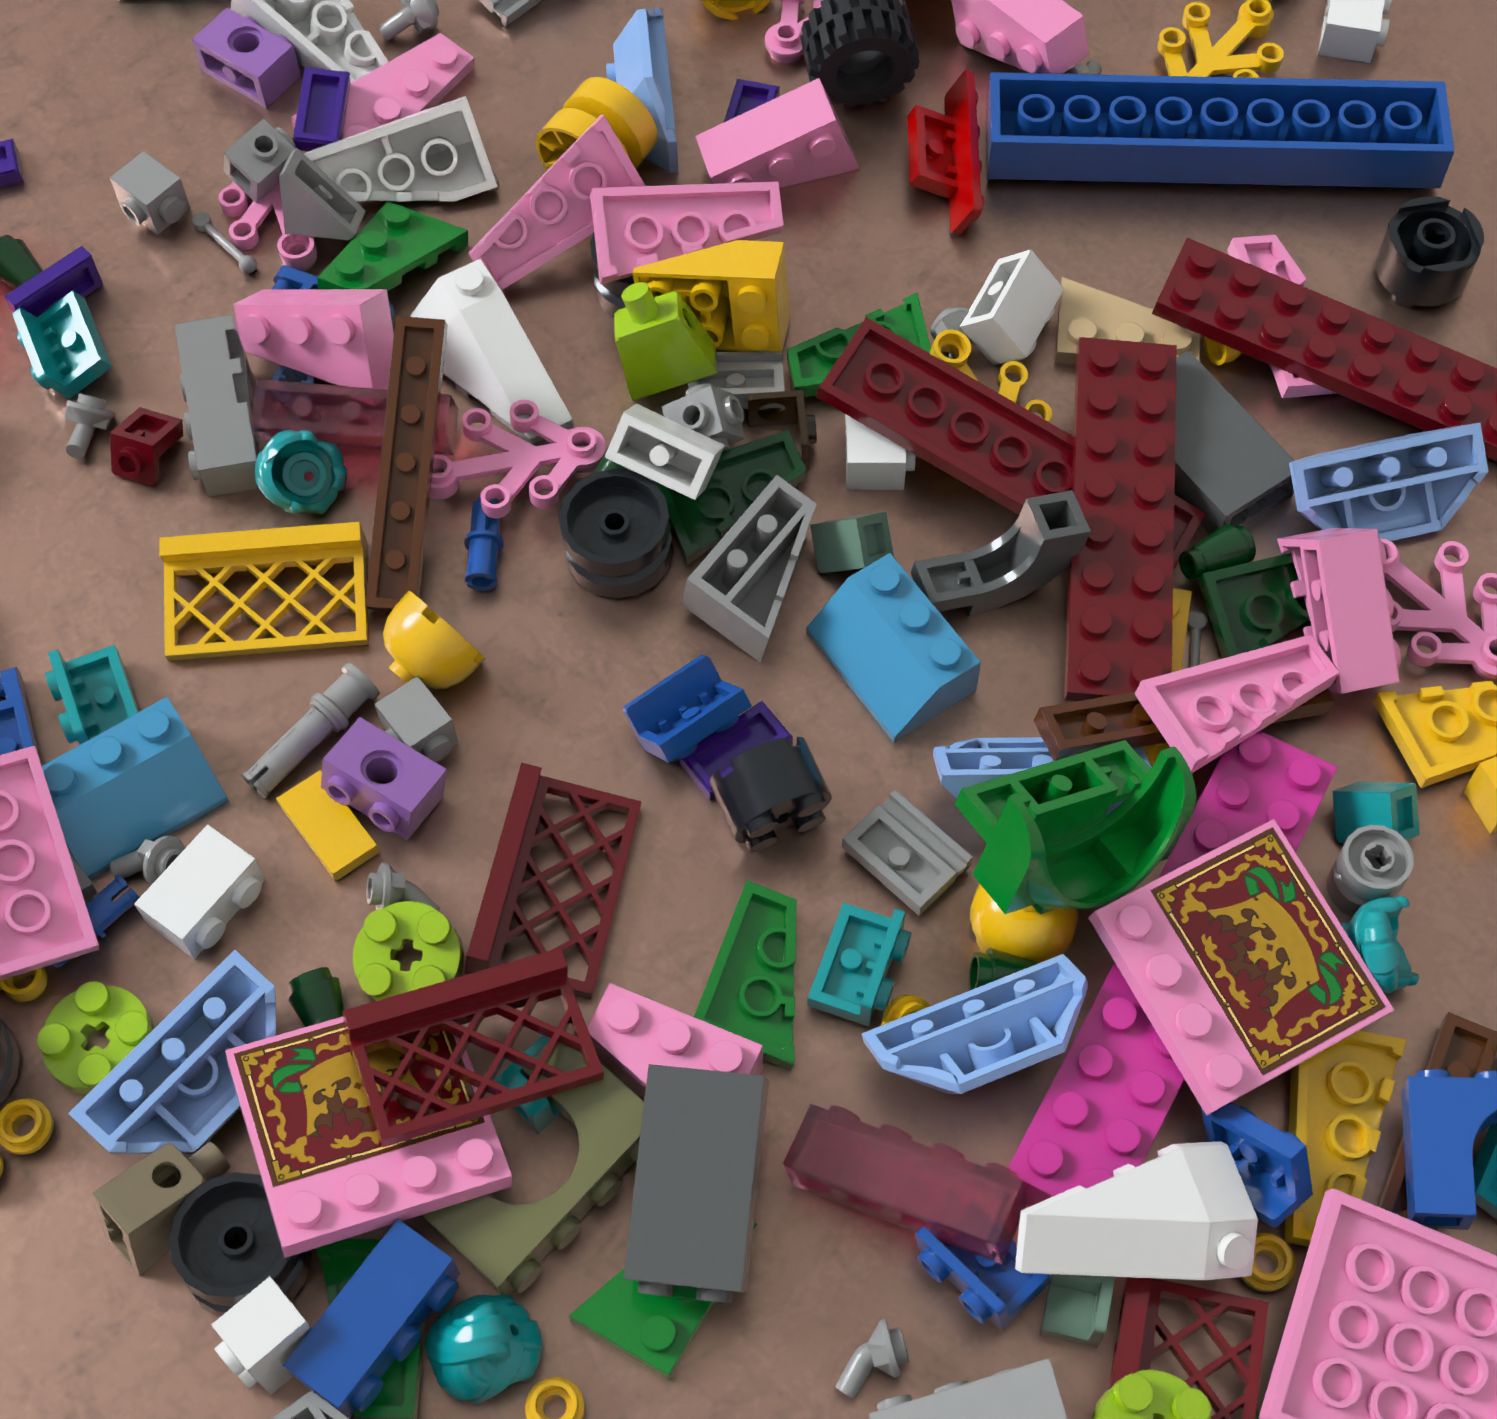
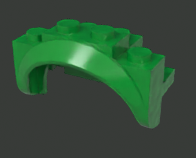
M1123 740L962 788L954 805L987 843L973 871V876L1004 914L1032 905L1041 915L1052 910L1100 907L1114 902L1132 891L1153 871L1160 861L1169 858L1193 815L1196 804V788L1191 770L1175 746L1161 750L1152 768H1150L1128 742ZM1123 801L1117 808L1105 816L1111 804Z

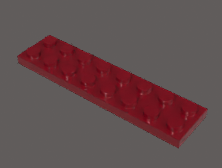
M1186 238L1152 311L1153 315L1425 431L1481 423L1486 457L1497 461V368L1202 243Z
M867 317L818 388L816 394L818 399L1018 515L1026 498L1072 490V435ZM1174 495L1173 571L1179 562L1180 554L1186 550L1206 512Z
M1079 337L1076 349L1072 490L1091 533L1078 555L1072 556L1069 565L1064 700L1082 701L1135 692L1142 680L1172 673L1177 345Z

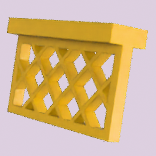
M360 522L159 537V556L164 562L165 657L168 661L369 645L368 610L365 607L367 592L365 559L368 558L367 539ZM354 562V577L340 591L322 577L334 564ZM311 565H318L314 570L310 567ZM299 567L308 577L290 595L273 582L284 568ZM261 569H268L264 574L260 571ZM236 571H249L259 580L238 599L223 584ZM211 573H218L214 578L210 575ZM199 575L209 584L188 603L177 594V576ZM318 583L333 595L334 598L314 616L299 604L298 601ZM268 587L282 598L284 602L264 620L248 606ZM216 591H219L234 605L214 625L198 610ZM354 591H355V604H354L350 599H348V597H349ZM178 604L184 608L179 614ZM343 604L356 615V631L334 633L324 622ZM294 608L310 623L297 636L284 637L273 627ZM244 612L260 627L247 640L233 641L223 631ZM192 616L209 629L197 644L178 645V630ZM319 629V630H320L321 632H323L324 634H314V633ZM268 633L274 637L263 639ZM218 637L223 641L213 643Z

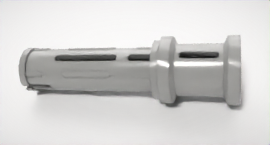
M347 662L341 669L343 674L323 694L316 692L311 697V702L309 703L311 709L247 772L245 771L241 775L252 789L255 787L258 789L256 792L260 796L266 798L333 730L335 732L344 730L349 726L348 718L368 699L375 700L380 695L374 683L355 665Z

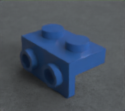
M700 655L623 707V712L643 749L669 763L670 761L681 760L692 754L697 749V743L713 732H722L732 727L738 721V715L752 707L744 689L721 680L710 657Z
M1229 1103L1207 1116L1202 1109L1207 1142L1221 1141L1228 1144L1258 1219L1271 1227H1277L1313 1195L1307 1148L1295 1135L1278 1130L1257 1118L1248 1108L1238 1107L1233 1103Z
M967 1196L931 1231L923 1226L915 1234L918 1249L921 1252L917 1256V1260L921 1266L939 1283H942L947 1278L962 1292L958 1297L960 1303L981 1324L990 1319L1003 1331L1051 1282L1049 1274L1021 1273L1015 1269L1017 1244Z

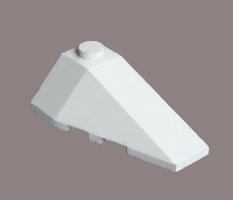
M231 0V10L243 17H251L262 28L276 36L282 35L286 37L296 49L297 62L304 67L350 72L352 83L388 63L371 33L364 30L353 12L354 6L350 0Z
M466 96L303 153L356 202L458 201L498 187Z
M481 259L439 277L410 317L446 320L448 328L443 374L455 382L456 388L467 397L470 394L490 409L492 416L531 444L543 439L532 432L521 433L512 428L510 407L516 401L530 400L537 405L540 416L565 429L572 426L573 419L502 290ZM522 414V415H519L518 417H519V418H522V419H526V418L531 417V415H529V414Z
M1221 1141L1172 1144L1158 1150L1157 1158L1137 1167L1126 1164L1113 1170L1114 1177L1089 1188L1078 1185L1021 1210L1015 1269L1021 1273L1213 1280L1252 1276L1258 1218L1228 1144Z

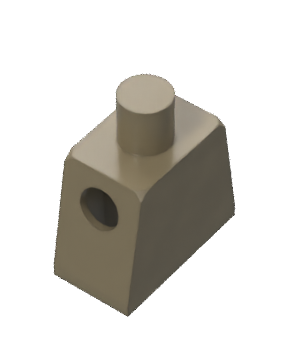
M208 1142L186 1159L174 1144L168 1143L92 1193L105 1237L139 1276L170 1251L168 1238L173 1218L187 1196L208 1180L220 1177L230 1169V1165L223 1153L212 1142Z

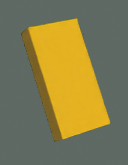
M319 770L276 799L286 816L336 882L380 852L377 844L349 807L335 802L321 788L322 771Z

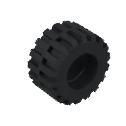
M899 0L821 1V7L813 8L808 14L809 20L803 22L800 38L809 81L812 82L820 78L832 105L836 106L842 103L845 108H854L856 105H862L863 107L872 106V103L877 101L882 103L890 99L889 96L891 94H899L905 89L904 83L911 82L915 77L914 70L918 69L920 62L919 52L910 16L904 2L900 3Z

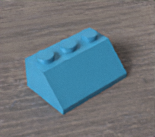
M891 553L848 577L806 627V633L893 742L909 734L977 690L980 660Z
M168 697L161 699L42 766L66 844L90 880L110 870L111 861L138 850L145 839L155 842L163 836H169L229 801L195 740Z

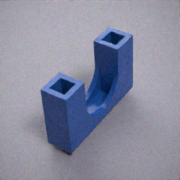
M1440 1069L1422 1070L1417 1072L1416 1076L1407 1077L1401 1092L1408 1219L1433 1229L1468 1230L1476 1217L1473 1144L1475 1138L1484 1129L1497 1123V1071H1484L1477 1073L1474 1078L1451 1077L1450 1072Z

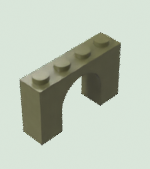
M550 1040L533 1058L540 1060ZM562 1043L558 1044L548 1063L566 1073L586 1067L581 1052ZM602 1064L601 1066L604 1071L603 1080L545 1097L576 1128L579 1136V1154L576 1165L568 1180L556 1192L542 1200L528 1204L505 1203L487 1194L420 1215L443 1240L500 1294L510 1295L514 1290L518 1293L525 1291L540 1275L543 1266L539 1263L555 1246L561 1250L573 1241L582 1229L583 1223L580 1220L595 1204L602 1207L608 1203L623 1183L620 1177L634 1162L637 1163L644 1102ZM523 1067L522 1070L528 1080L533 1071ZM541 1075L539 1081L547 1079V1077Z

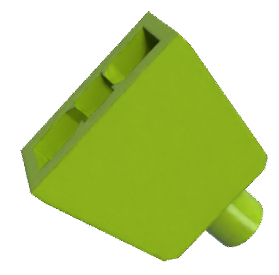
M644 282L634 283L623 291L621 297L626 307L614 313L615 341L632 401L717 373L715 343L680 293L672 291L654 297L648 284Z

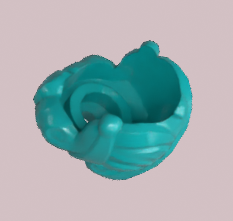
M286 430L279 432L269 440L263 451H260L255 462V481L260 491L272 503L294 515L305 512L324 514L328 510L329 505L333 504L336 500L338 491L344 489L347 479V468L344 466L343 456L337 445L317 439L311 431ZM306 472L313 473L314 478L311 481H307L304 478Z
M1405 896L1383 897L1363 904L1349 921L1341 924L1384 994L1406 986L1417 985L1419 981V974L1411 972V965L1406 958L1404 949L1396 939L1399 928V914L1402 908L1410 906L1409 900Z
M508 1294L475 1295L457 1303L438 1317L429 1329L425 1340V1350L437 1383L451 1396L459 1400H472L474 1404H481L485 1400L496 1396L512 1383L529 1380L539 1366L543 1349L542 1335L537 1321L531 1320L530 1314L525 1307L517 1303Z

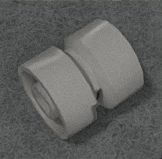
M1368 825L1355 830L1348 836L1327 877V891L1332 902L1342 912L1353 917L1357 910L1369 901L1383 897H1397L1414 867L1413 852L1408 841L1397 831L1386 826Z

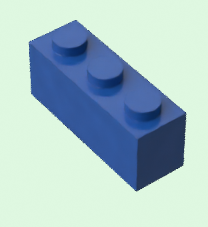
M397 1219L282 1366L295 1380L308 1390H313L349 1419L357 1409L360 1412L365 1411L379 1395L384 1381L380 1378L395 1359L399 1362L403 1361L417 1345L422 1334L419 1327L432 1310L437 1313L442 1311L455 1295L459 1286L456 1279L460 1272L454 1260L401 1220Z

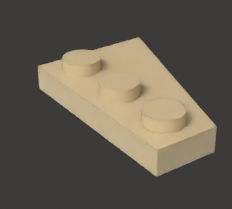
M1062 277L1061 285L1064 290L1059 298L1055 363L1076 365V349L1079 337L1177 345V356L1189 350L1200 362V334L1153 315L1152 308Z

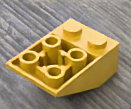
M735 240L633 269L634 283H647L654 297L672 291L680 293L713 339L716 350L782 352L791 317L784 242Z

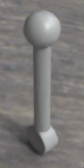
M200 212L193 217L192 222L197 231L207 232L239 262V268L243 272H254L257 267L256 259L251 255H244L212 225L209 214Z
M1198 611L1190 613L1188 617L1187 629L1191 632L1189 668L1200 664L1201 632L1205 630L1207 624V617Z

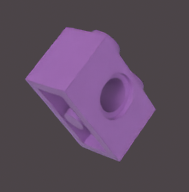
M228 7L192 39L201 71L266 109L301 77L296 58V49L286 37L282 35L276 36L262 28L251 17H243Z
M359 717L323 758L321 788L335 802L341 805H350L367 815L381 830L395 832L408 840L443 798L447 769ZM375 780H383V781H386V782H388V783H387V784H378V783H375V782H373V781H375Z

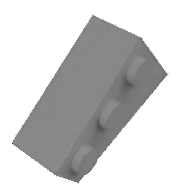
M233 314L174 324L182 369L180 384L188 407V412H184V422L187 436L190 441L193 440L194 451H188L189 467L193 480H202L208 497L259 489L255 481V462L262 449L253 376Z
M776 475L687 578L681 605L761 663L817 503Z
M1050 1358L1022 1367L1003 1370L992 1376L970 1383L968 1381L949 1383L936 1388L934 1394L912 1400L911 1395L888 1398L877 1403L878 1411L869 1413L868 1419H1067Z

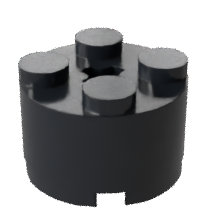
M1430 196L1412 199L1399 208L1398 213L1395 214L1388 225L1376 259L1377 275L1383 286L1391 293V298L1397 305L1408 308L1415 305L1438 306L1458 300L1462 296L1484 243L1482 226L1472 212L1465 207L1463 212H1460L1448 206L1450 200Z
M785 737L751 748L730 760L734 769L732 772L722 778L718 770L710 779V786L735 841L746 843L749 852H758L770 847L777 842V833L795 826L798 832H805L817 827L826 820L822 810L832 799L828 786L803 737H797L796 746H789Z

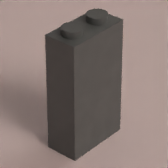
M1187 350L1176 357L1174 495L1206 512L1200 524L1209 534L1226 524L1244 527L1293 496L1294 489L1289 462L1295 460L1197 358Z
M654 1064L648 1065L623 1279L639 1281L637 1293L673 1297L674 1285L697 1287V1300L731 1303L732 1291L747 1293L769 1081L765 1076Z

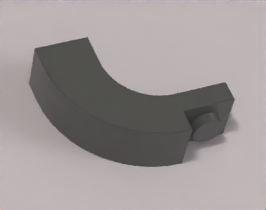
M1073 490L1026 498L1016 522L996 540L968 552L915 561L910 573L913 581L939 612L965 607L969 616L980 614L1019 600L1058 576L1070 565L1072 556L1078 555L1081 552L1091 530Z

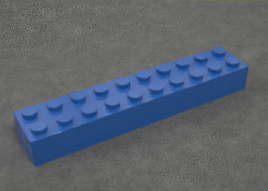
M990 72L986 106L987 179L1441 188L1454 154L1445 81Z

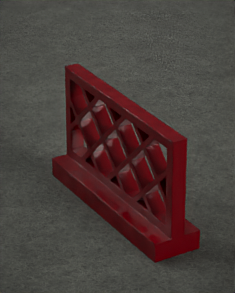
M521 762L467 952L464 974H471L509 963L501 960L505 944L523 934L526 935L537 954L547 952L533 929L558 917L571 940L554 949L561 947L563 954L576 947L588 964L585 982L569 978L575 996L591 999L642 801L542 776L541 767ZM546 794L569 799L577 813L554 825L543 808ZM583 803L590 804L591 806L586 808ZM605 809L627 814L624 828L606 838L591 817ZM540 820L545 830L536 834L538 823ZM583 821L596 843L573 855L560 833ZM551 838L565 860L541 872L532 859L530 852L533 847ZM620 842L618 854L616 855L611 846ZM602 851L612 866L613 873L612 876L592 885L579 863ZM527 867L532 877L522 882ZM570 868L584 891L560 903L547 880ZM539 886L552 908L528 921L518 906L517 899L519 895ZM608 889L604 904V902L599 896V893ZM590 899L601 916L600 924L580 934L566 911ZM514 916L519 926L509 931L512 917ZM596 937L593 951L591 952L585 942Z
M561 947L342 1011L347 1044L351 1056L354 1057L382 1148L603 1080L604 1071L567 976L568 965ZM558 996L561 997L566 1013L558 1027L530 1016L537 1002ZM524 1007L522 1011L517 1010V1008ZM500 1015L515 1022L503 1044L476 1032L484 1018ZM470 1023L468 1027L463 1026V1024ZM569 1024H571L574 1035L566 1032ZM523 1027L551 1038L540 1060L512 1048ZM445 1031L461 1038L449 1060L422 1049L429 1034ZM415 1039L412 1044L407 1042L409 1040ZM469 1043L496 1054L485 1077L457 1065ZM562 1043L581 1052L586 1067L566 1073L548 1063L558 1044ZM390 1047L405 1054V1057L393 1077L371 1068L366 1053ZM415 1059L442 1071L429 1094L402 1082ZM505 1059L533 1071L526 1085L510 1089L493 1081ZM541 1075L547 1077V1079L539 1081ZM450 1076L478 1088L469 1103L454 1106L438 1098ZM376 1083L386 1088L381 1097ZM395 1092L422 1104L413 1120L389 1126L385 1109ZM487 1092L493 1094L492 1096L484 1098ZM431 1109L437 1111L436 1113L428 1115Z
M1126 1277L1108 1390L1118 1380L1129 1374L1141 1370H1150L1151 1362L1170 1350L1189 1376L1185 1382L1191 1388L1196 1385L1208 1398L1211 1407L1216 1413L1211 1416V1419H1233L1231 1414L1242 1408L1241 1419H1255L1269 1302L1157 1278ZM1160 1297L1185 1302L1197 1320L1177 1334L1172 1335L1158 1316ZM1200 1305L1214 1309L1206 1314ZM1227 1311L1253 1316L1251 1337L1233 1349L1212 1322ZM1204 1328L1223 1355L1198 1371L1179 1343ZM1156 1330L1164 1342L1153 1349ZM1249 1350L1246 1367L1238 1356ZM1230 1363L1245 1383L1244 1394L1225 1407L1205 1378Z

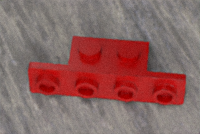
M965 70L945 94V115L919 105H915L907 115L910 186L949 199L950 231L957 235H961L971 222H975L980 217L984 207L980 180L982 161L979 160L978 143L980 127L977 125L976 107L978 92L975 88V73L969 70Z

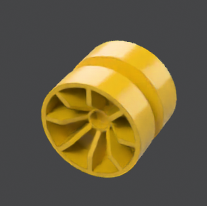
M591 77L582 82L565 102L563 109L556 112L536 137V150L543 166L548 170L590 125L603 114L636 169L657 143L658 132L654 119L645 105L627 88L607 78Z

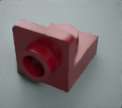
M139 407L110 432L112 473L116 476L153 486L159 481V457L183 437V420Z

